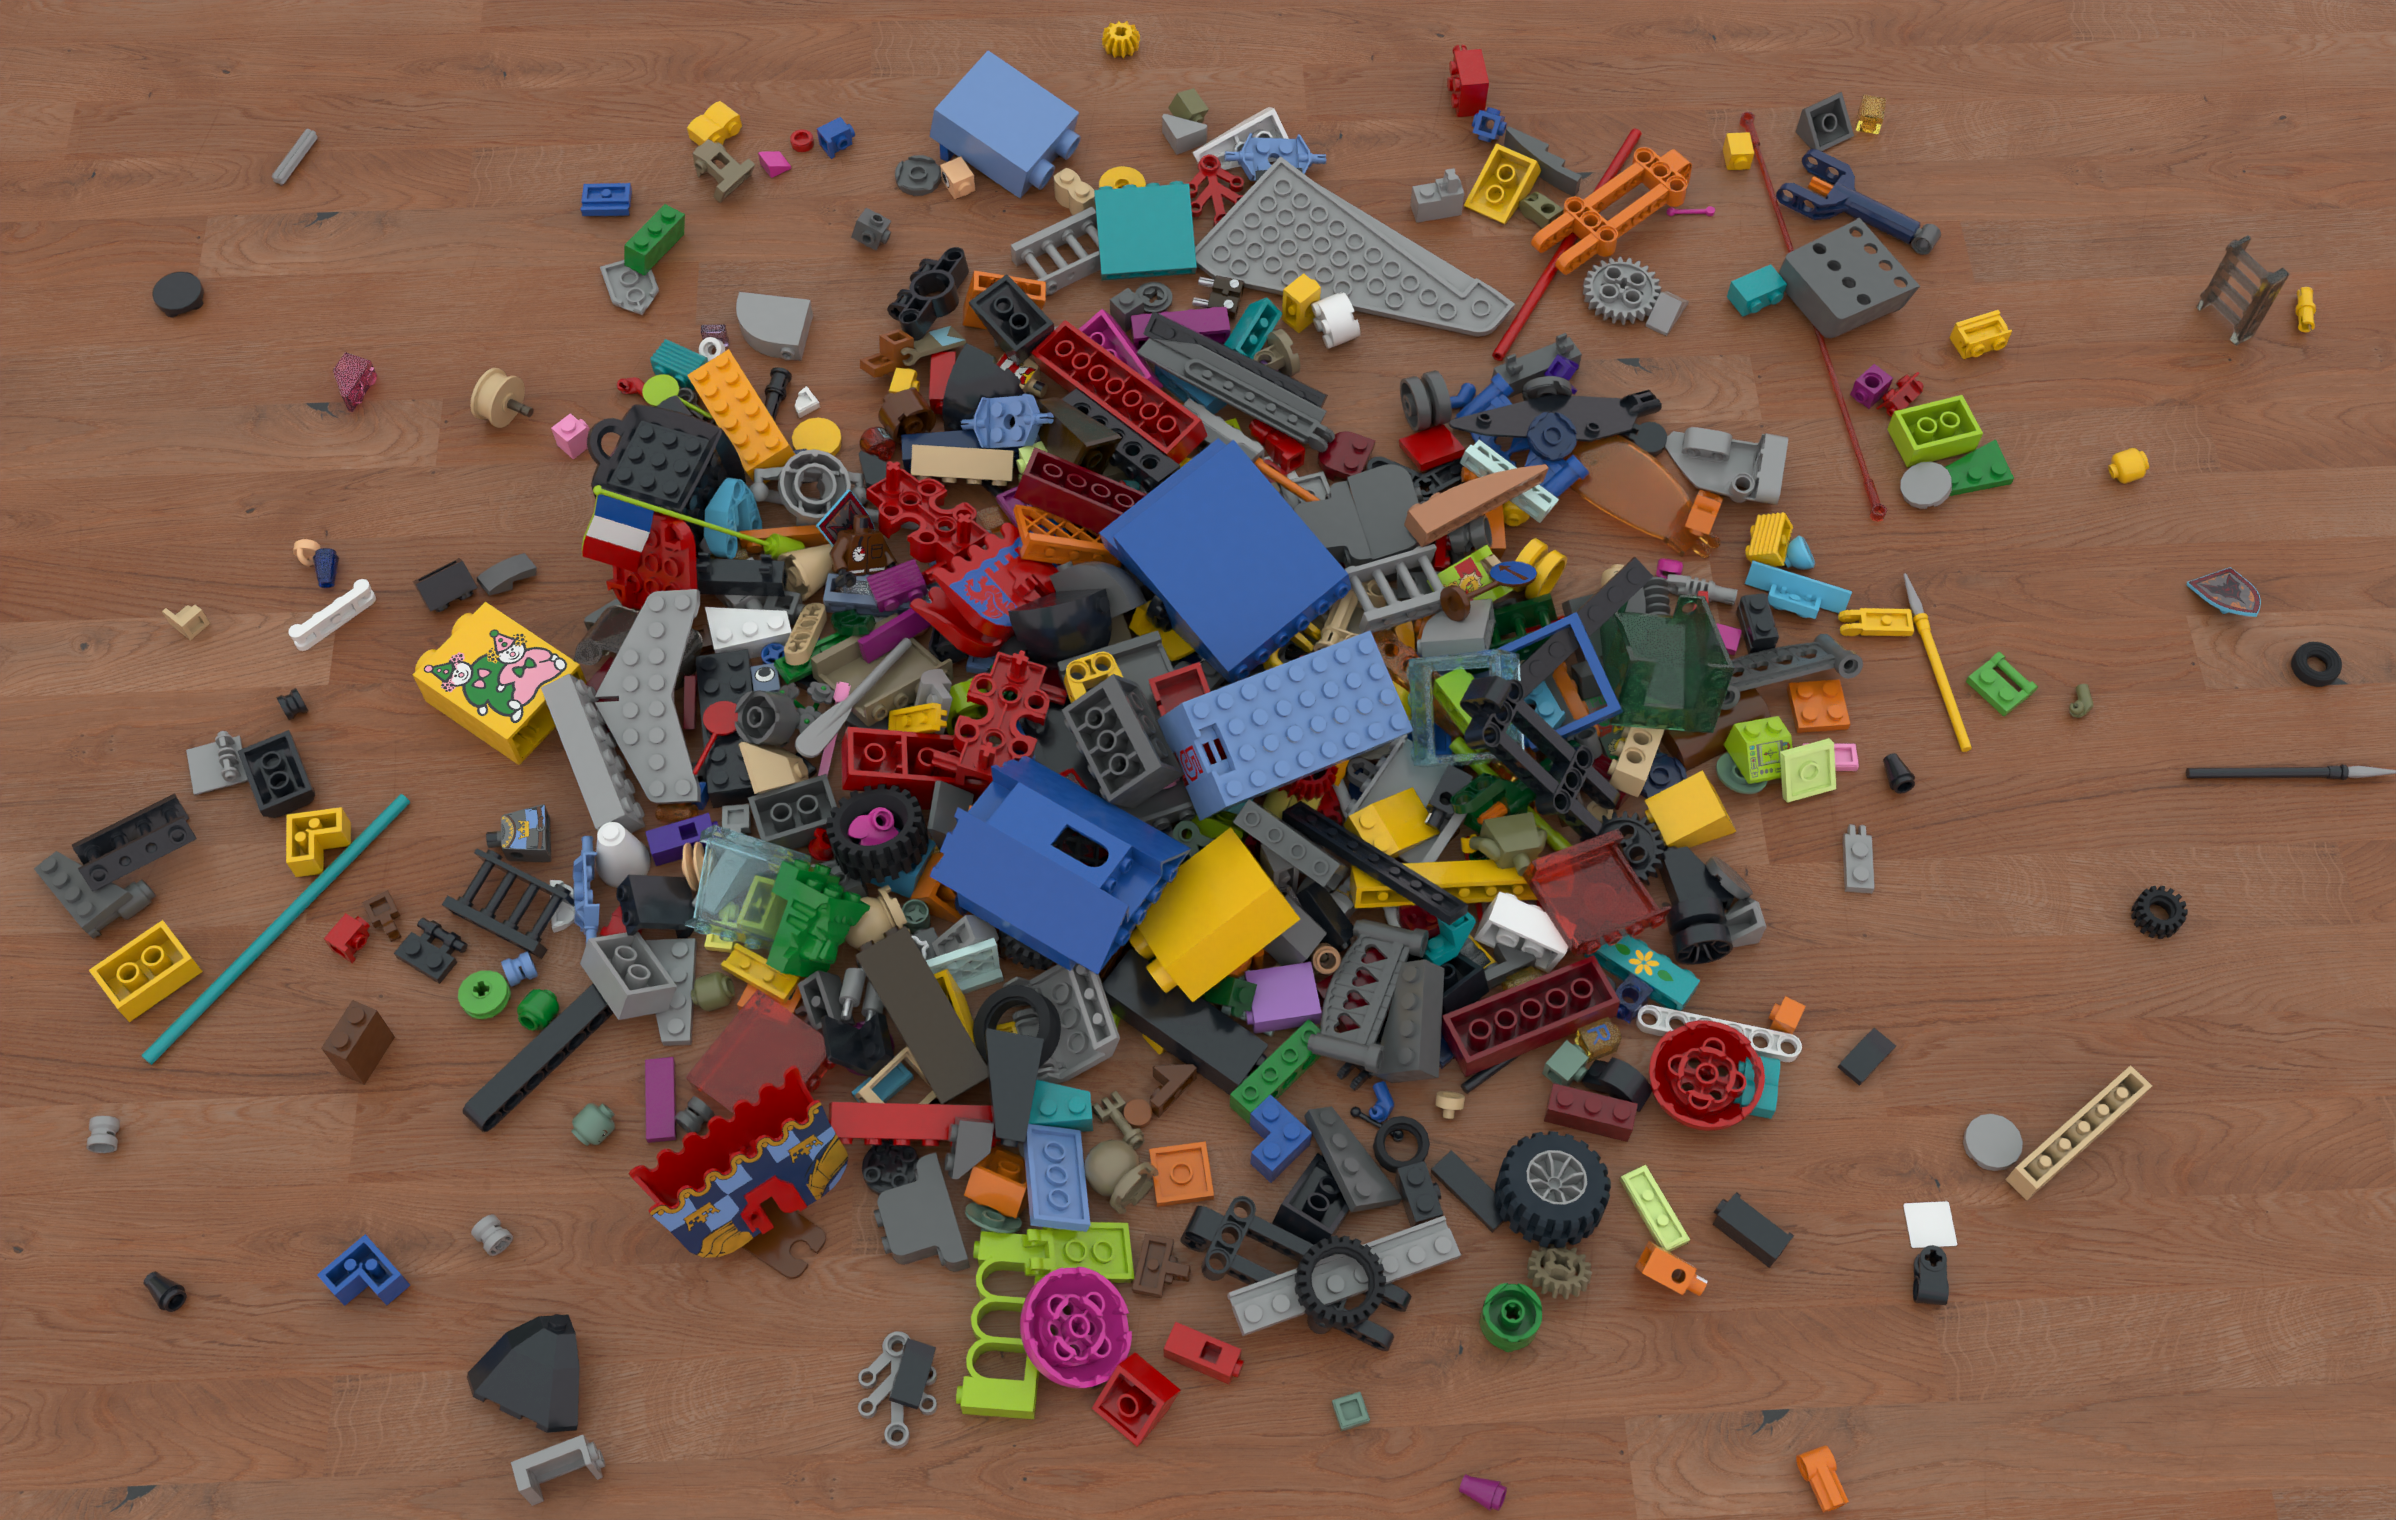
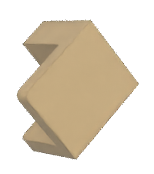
M187 605L176 615L167 608L162 611L169 624L190 641L210 624L202 609L196 605L192 607Z

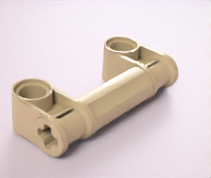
M1375 579L1362 583L1374 607L1381 608L1387 605ZM1353 589L1349 590L1344 598L1338 599L1333 603L1321 630V639L1314 646V652L1359 635L1346 631L1356 607L1362 608Z

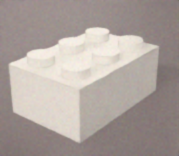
M1499 892L1484 911L1474 940L1492 948H1495L1496 943H1500L1533 954L1536 958L1534 967L1550 973L1565 956L1576 926L1570 924L1563 917L1553 916L1544 912L1539 906L1528 905L1518 900L1512 894Z

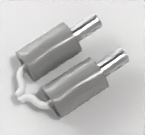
M848 968L845 970L839 1002L843 1005L841 1018L844 1020L851 1019L853 1007H857L860 1004L866 976L862 968ZM870 981L867 983L861 1011L862 1015L866 1017L865 1022L876 1012L882 1014L884 1008Z

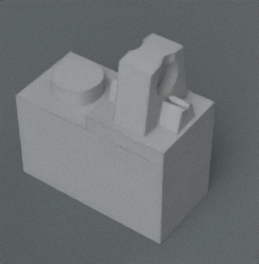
M1455 169L1445 170L1444 177L1436 179L1435 183L1412 186L1410 206L1416 223L1462 214L1464 190L1461 180L1455 174Z

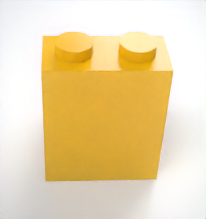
M1703 770L1645 800L1649 808L1645 810V813L1650 823L1657 824L1665 846H1676L1678 848L1687 846L1690 848L1737 832L1714 786Z

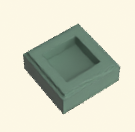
M1361 1392L1332 1400V1406L1341 1431L1370 1423Z

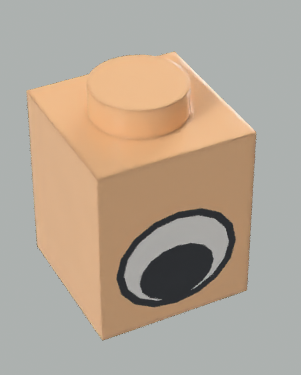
M961 156L940 165L942 181L954 199L975 191L974 174Z

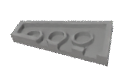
M696 939L644 940L677 986L668 1011L655 1013L663 1046L692 1045L694 1003L691 998V990L694 989Z

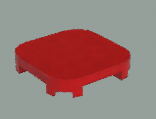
M654 511L650 534L639 557L638 573L613 566V579L606 581L608 591L613 589L625 610L632 608L641 610L647 597L653 592L697 589L694 535L690 527L683 520Z

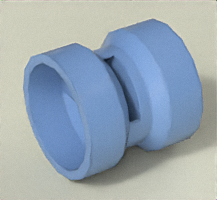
M528 951L521 953L516 959L508 958L501 961L511 987L520 984L521 980L525 978L533 979L538 977L535 965Z

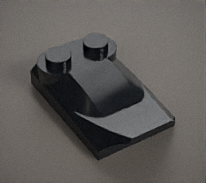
M289 730L238 750L246 776L263 817H281L307 806L314 800L315 790L311 785Z

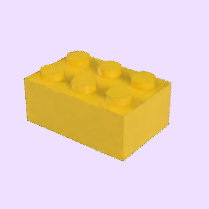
M163 920L89 970L116 1008L129 1022L203 972Z

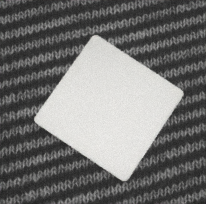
M1949 1202L1905 1203L1903 1205L1912 1248H1924L1929 1245L1938 1247L1957 1246Z

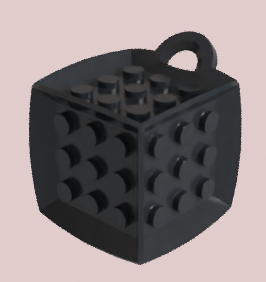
M635 404L627 411L622 420L615 418L604 419L596 423L588 433L587 448L591 458L597 464L591 482L592 491L595 486L600 485L601 489L705 521V509L725 479H741L746 484L740 457L724 430L687 414L654 406ZM613 432L620 435L615 449L609 456L602 449L601 441L605 434ZM684 521L694 535L696 558H699L698 552L711 555L712 553L704 538V527Z

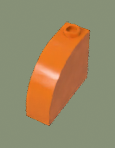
M974 270L963 305L962 326L987 329L969 305V301L1005 275ZM1009 276L1042 310L1046 301V282Z

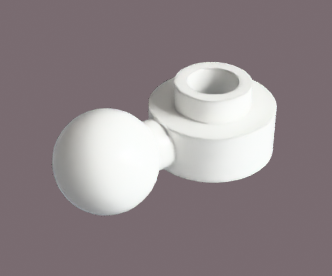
M713 337L705 338L699 346V354L707 357L708 362L725 352L723 342ZM716 347V353L712 354V349Z

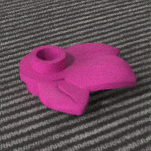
M882 807L873 809L868 815L858 816L852 821L848 829V836L860 839V845L863 846L878 845L891 840L899 834L894 827L892 813ZM877 817L883 820V826L877 824Z

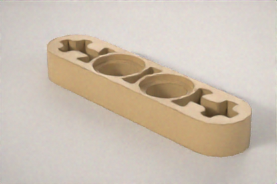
M808 604L800 613L784 647L787 664L801 665L809 660L827 621L824 604Z

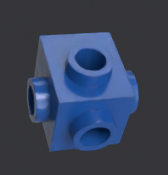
M1488 107L1487 111L1479 110V113L1475 114L1472 127H1474L1473 133L1479 135L1478 139L1491 143L1492 139H1499V136L1504 135L1507 123L1504 122L1505 116L1500 115V110ZM1490 120L1495 122L1493 129H1489L1487 126Z

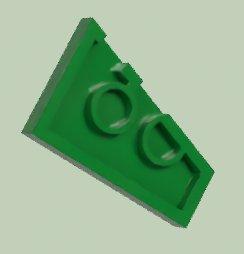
M1996 439L1945 467L1952 479V491L1949 496L2010 485L2014 480Z

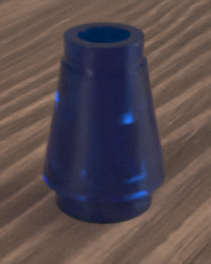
M318 549L313 556L318 585L322 588H332L335 585L339 557L333 549Z

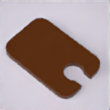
M771 1196L762 1202L761 1205L773 1223L774 1228L765 1234L759 1233L742 1248L789 1279H796L804 1273L809 1265L802 1259H795L791 1256L790 1249L792 1245L799 1241L806 1242L810 1249L818 1254L826 1242V1236L820 1227L797 1212L784 1213Z

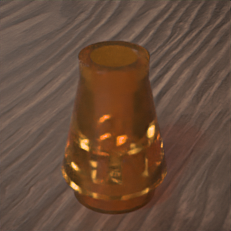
M692 803L659 804L656 808L657 820L669 823H676L698 816V807Z

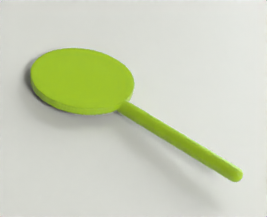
M661 374L650 378L645 383L642 393L649 405L657 407L667 398L678 396L680 389L675 378ZM679 397L686 407L709 419H713L710 413Z

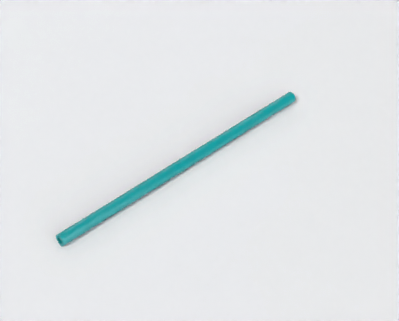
M400 794L187 1008L141 1057L152 1065L411 803L409 799Z

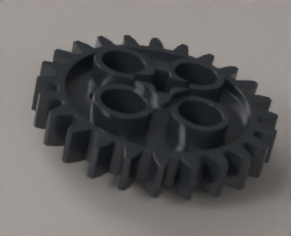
M1624 811L1620 818H1618L1616 812H1613L1612 819L1610 820L1603 815L1602 824L1604 830L1599 840L1592 842L1583 838L1579 839L1583 846L1577 847L1578 854L1580 855L1577 857V861L1581 865L1579 868L1582 875H1585L1588 883L1593 882V885L1603 884L1613 888L1616 895L1620 893L1621 889H1624L1626 894L1629 895L1630 887L1633 886L1637 891H1640L1639 884L1641 882L1649 886L1648 877H1658L1655 868L1663 869V864L1660 860L1666 858L1663 851L1666 846L1662 840L1661 832L1657 831L1655 823L1649 824L1646 816L1640 820L1636 812L1631 818H1629L1627 811ZM1613 834L1616 835L1632 868L1630 872L1626 870L1611 839ZM1628 834H1634L1629 839H1623ZM1608 845L1605 850H1599L1600 847ZM1637 856H1644L1641 860L1634 861ZM1619 867L1615 872H1609L1611 868Z

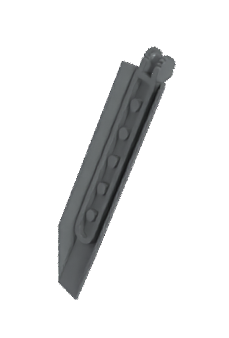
M1149 338L1137 352V355L1187 383L1302 443H1308L1314 450L1325 452L1328 447L1327 443L1332 442L1335 438L1333 430L1321 424L1327 412L1326 410L1199 344Z

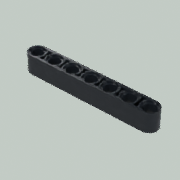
M594 983L465 1104L462 1111L463 1114L482 1132H488L494 1128L613 1014V1011Z

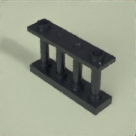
M174 793L72 844L73 850L83 864L78 870L92 892L197 839L186 821L189 819V816L176 794Z
M476 849L474 853L484 861L464 895L462 897L459 896L457 900L447 895L442 906L460 918L542 959L548 949L540 943L542 940L540 937L562 901L574 907V899L569 896L571 891L559 884L553 887L501 861L503 857L490 849L486 853ZM493 867H496L505 872L506 875L485 909L481 908L479 912L472 908L474 905L472 901ZM516 878L529 884L508 920H504L503 923L495 920V912ZM541 890L551 895V899L530 932L527 931L525 935L518 932L519 927L517 925L537 892Z

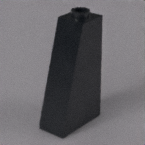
M987 1028L984 1034L992 1121L994 1123V1139L1001 1140V1146L1017 1148L1018 1143L1024 1144L1026 1140L1044 1039Z

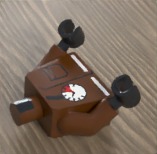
M854 515L853 529L840 530L838 532L837 540L830 551V558L832 561V572L839 574L835 580L836 585L839 587L846 585L850 588L855 585L857 575L874 574L896 566L897 561L890 551L882 532L868 528L869 516Z

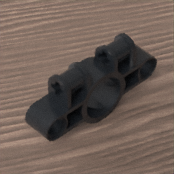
M953 247L946 250L939 260L922 259L919 263V269L910 276V290L901 289L897 294L895 302L889 304L887 308L889 315L893 319L900 321L902 331L913 337L914 341L922 339L937 318L948 315L958 306L959 296L957 289L969 273L964 250L959 247ZM944 291L936 296L925 297L932 292Z

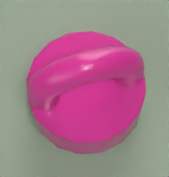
M1660 558L1658 559L1656 575L1667 579V576L1663 574V571L1675 572V575H1681L1683 563L1677 560Z

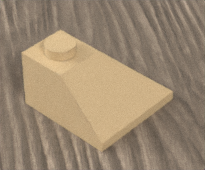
M749 742L739 743L754 794H762L809 779L808 768L802 758L774 745H761Z

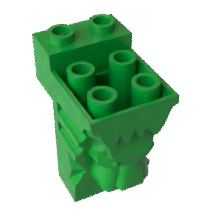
M795 859L794 863L782 861L772 892L788 900L766 964L781 973L809 977L818 970L827 972L830 969V964L836 962L838 947L845 942V937L850 927L855 926L859 922L861 917L869 911L870 905L861 901L862 896L849 891L844 892L845 887L838 885L840 877L830 873V867L816 863L815 867H811L810 863Z

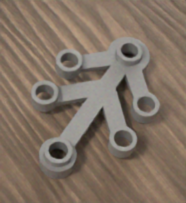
M896 1331L887 1335L882 1344L883 1353L858 1375L859 1383L863 1388H873L877 1383V1375L891 1363V1374L868 1398H864L859 1402L858 1410L863 1418L869 1419L874 1417L877 1413V1406L891 1392L904 1345L907 1339H910L904 1332ZM896 1343L903 1345L902 1350L899 1352L892 1350ZM933 1366L930 1368L933 1376L927 1380L926 1386L934 1384L937 1379V1373ZM866 1374L873 1376L872 1381L869 1383L862 1381ZM924 1392L919 1404L921 1413L932 1415L937 1410L936 1399ZM891 1401V1424L886 1427L884 1436L887 1444L895 1449L902 1448L908 1443L910 1433L904 1424V1405ZM925 1401H932L933 1406L931 1409L926 1410L922 1407ZM865 1404L873 1405V1409L869 1413L863 1412L862 1408ZM896 1432L903 1434V1438L900 1441H894L892 1437Z

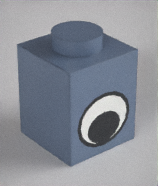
M774 663L751 667L754 691L778 692L781 688V679L779 672L774 667Z

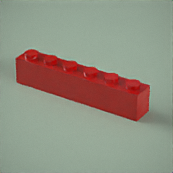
M831 1102L829 1103L828 1114L829 1123L843 1145H852L853 1139L864 1140V1145H881L882 1140H893L894 1146H910V1141H922V1146H939V1141H949L950 1124H955V1117L983 1119L993 1122L991 1106ZM993 1131L991 1147L995 1148L996 1142H1001V1140L994 1139Z

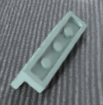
M1480 440L1474 446L1470 445L1466 449L1460 461L1463 466L1478 477L1516 468ZM1537 485L1510 501L1541 523L1559 499L1542 486Z

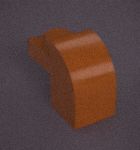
M900 329L879 335L880 353L860 359V369L872 377H882L887 374L893 378L896 367L909 368V366L903 363V360L909 359L910 353L902 355L901 350L906 347L914 349V338Z

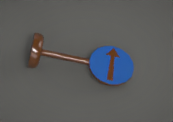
M1509 561L1499 563L1492 567L1490 571V578L1493 582L1468 594L1456 585L1443 588L1440 593L1442 609L1451 620L1461 621L1467 618L1470 613V599L1499 585L1506 587L1529 585L1535 581L1537 572L1534 567L1523 562Z

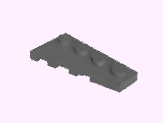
M56 851L36 866L34 870L87 934L133 898L128 891L112 882L92 892L78 870L82 865Z
M1331 1106L1309 1109L1304 1117L1350 1211L1357 1212L1398 1205L1403 1198L1334 1108Z

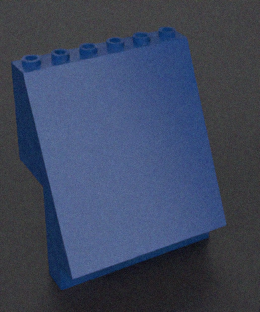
M1219 438L1216 439L1099 532L1104 547L1163 601L1173 630L1230 684L1245 679L1255 667L1266 662L1271 654L1277 649L1284 647L1299 631L1305 630L1310 622L1319 615L1324 614L1338 599L1344 598L1349 590L1352 589L1348 573L1234 440L1226 445Z

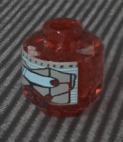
M882 427L868 428L864 431L859 441V446L863 452L870 455L874 454L884 462L888 461L896 450L895 441Z

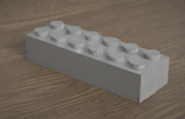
M567 674L541 687L595 828L599 830L606 823L617 822L630 833H633L645 827L642 819L645 816L644 811L633 796L635 788L632 782L625 776L624 770H626L623 759L619 755L617 756L614 747L617 746L616 740L608 732L605 725L606 722L594 703L599 700L595 698V689L592 686H587L582 679L578 680L571 674Z

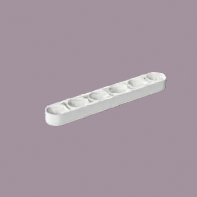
M1654 1005L1641 1007L1635 1019L1639 1030L1662 1037L1670 1030L1673 1031L1669 1025V1021L1672 1019H1678L1684 1025L1687 1022L1698 1020L1720 1022L1746 1036L1751 1041V1046L1758 1056L1779 1059L1782 1062L1795 1061L1802 1049V1043L1799 1038L1789 1033ZM1645 1013L1653 1014L1657 1022L1653 1025H1647L1642 1021L1641 1016ZM1756 1036L1766 1039L1768 1046L1765 1048L1756 1047L1753 1043V1038ZM1783 1042L1791 1043L1795 1047V1053H1784L1780 1044Z

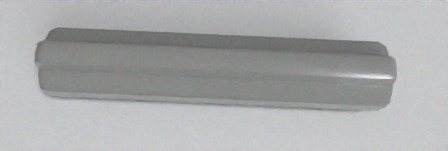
M306 129L272 174L275 183L283 185L317 140L318 136L315 131Z

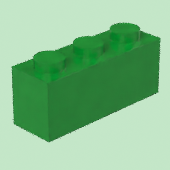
M664 204L624 245V265L645 276L684 235L685 214Z

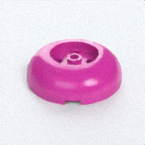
M1085 1267L1059 1268L1042 1277L1029 1291L1023 1303L1020 1316L1022 1343L1027 1356L1035 1368L1052 1382L1069 1388L1093 1387L1109 1380L1117 1365L1125 1360L1129 1354L1132 1340V1331H1129L1126 1315L1129 1314V1311L1116 1287L1098 1272ZM1067 1305L1071 1308L1070 1315H1066L1063 1312V1308ZM1050 1326L1055 1329V1336L1051 1333Z

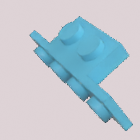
M1752 561L1745 581L1746 585L1768 591V602L1773 608L1788 610L1803 618L1810 617L1816 619L1819 608L1835 613L1844 611L1852 594V591L1756 561Z

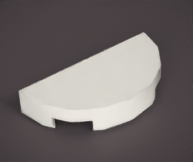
M550 880L551 886L555 887L556 884H559L570 890L569 896L574 899L571 886L564 884L561 880ZM563 901L551 918L554 933L566 929L574 922L575 906L573 907Z

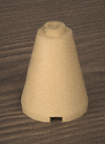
M826 544L785 552L779 555L777 561H785L787 569L786 590L800 593L802 601H805L823 587L827 582L828 573L836 574L832 572V561L830 558L832 546Z

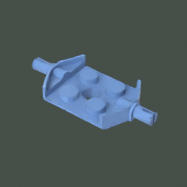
M1250 133L1242 150L1239 152L1225 151L1224 160L1238 161V165L1242 166L1249 180L1256 181L1255 171L1268 170L1272 166L1268 161L1271 157L1278 159L1281 156L1295 168H1302V173L1305 174L1308 167H1311L1312 164H1326V154L1310 153L1301 135H1297L1296 139L1252 138V133Z
M1023 394L1022 396L999 398L982 397L974 419H963L961 424L969 425H961L963 430L974 429L981 448L1033 446L1040 426L1046 423H1053L1054 419L1048 418H1054L1051 412L1040 413L1033 395ZM1014 416L1015 425L1011 428L1010 420Z
M592 836L582 837L581 855L574 861L572 873L574 881V923L581 928V932H584V935L586 934V944L588 939L597 937L599 927V904H593V890H590V881L594 880L595 856H597V852L593 851Z

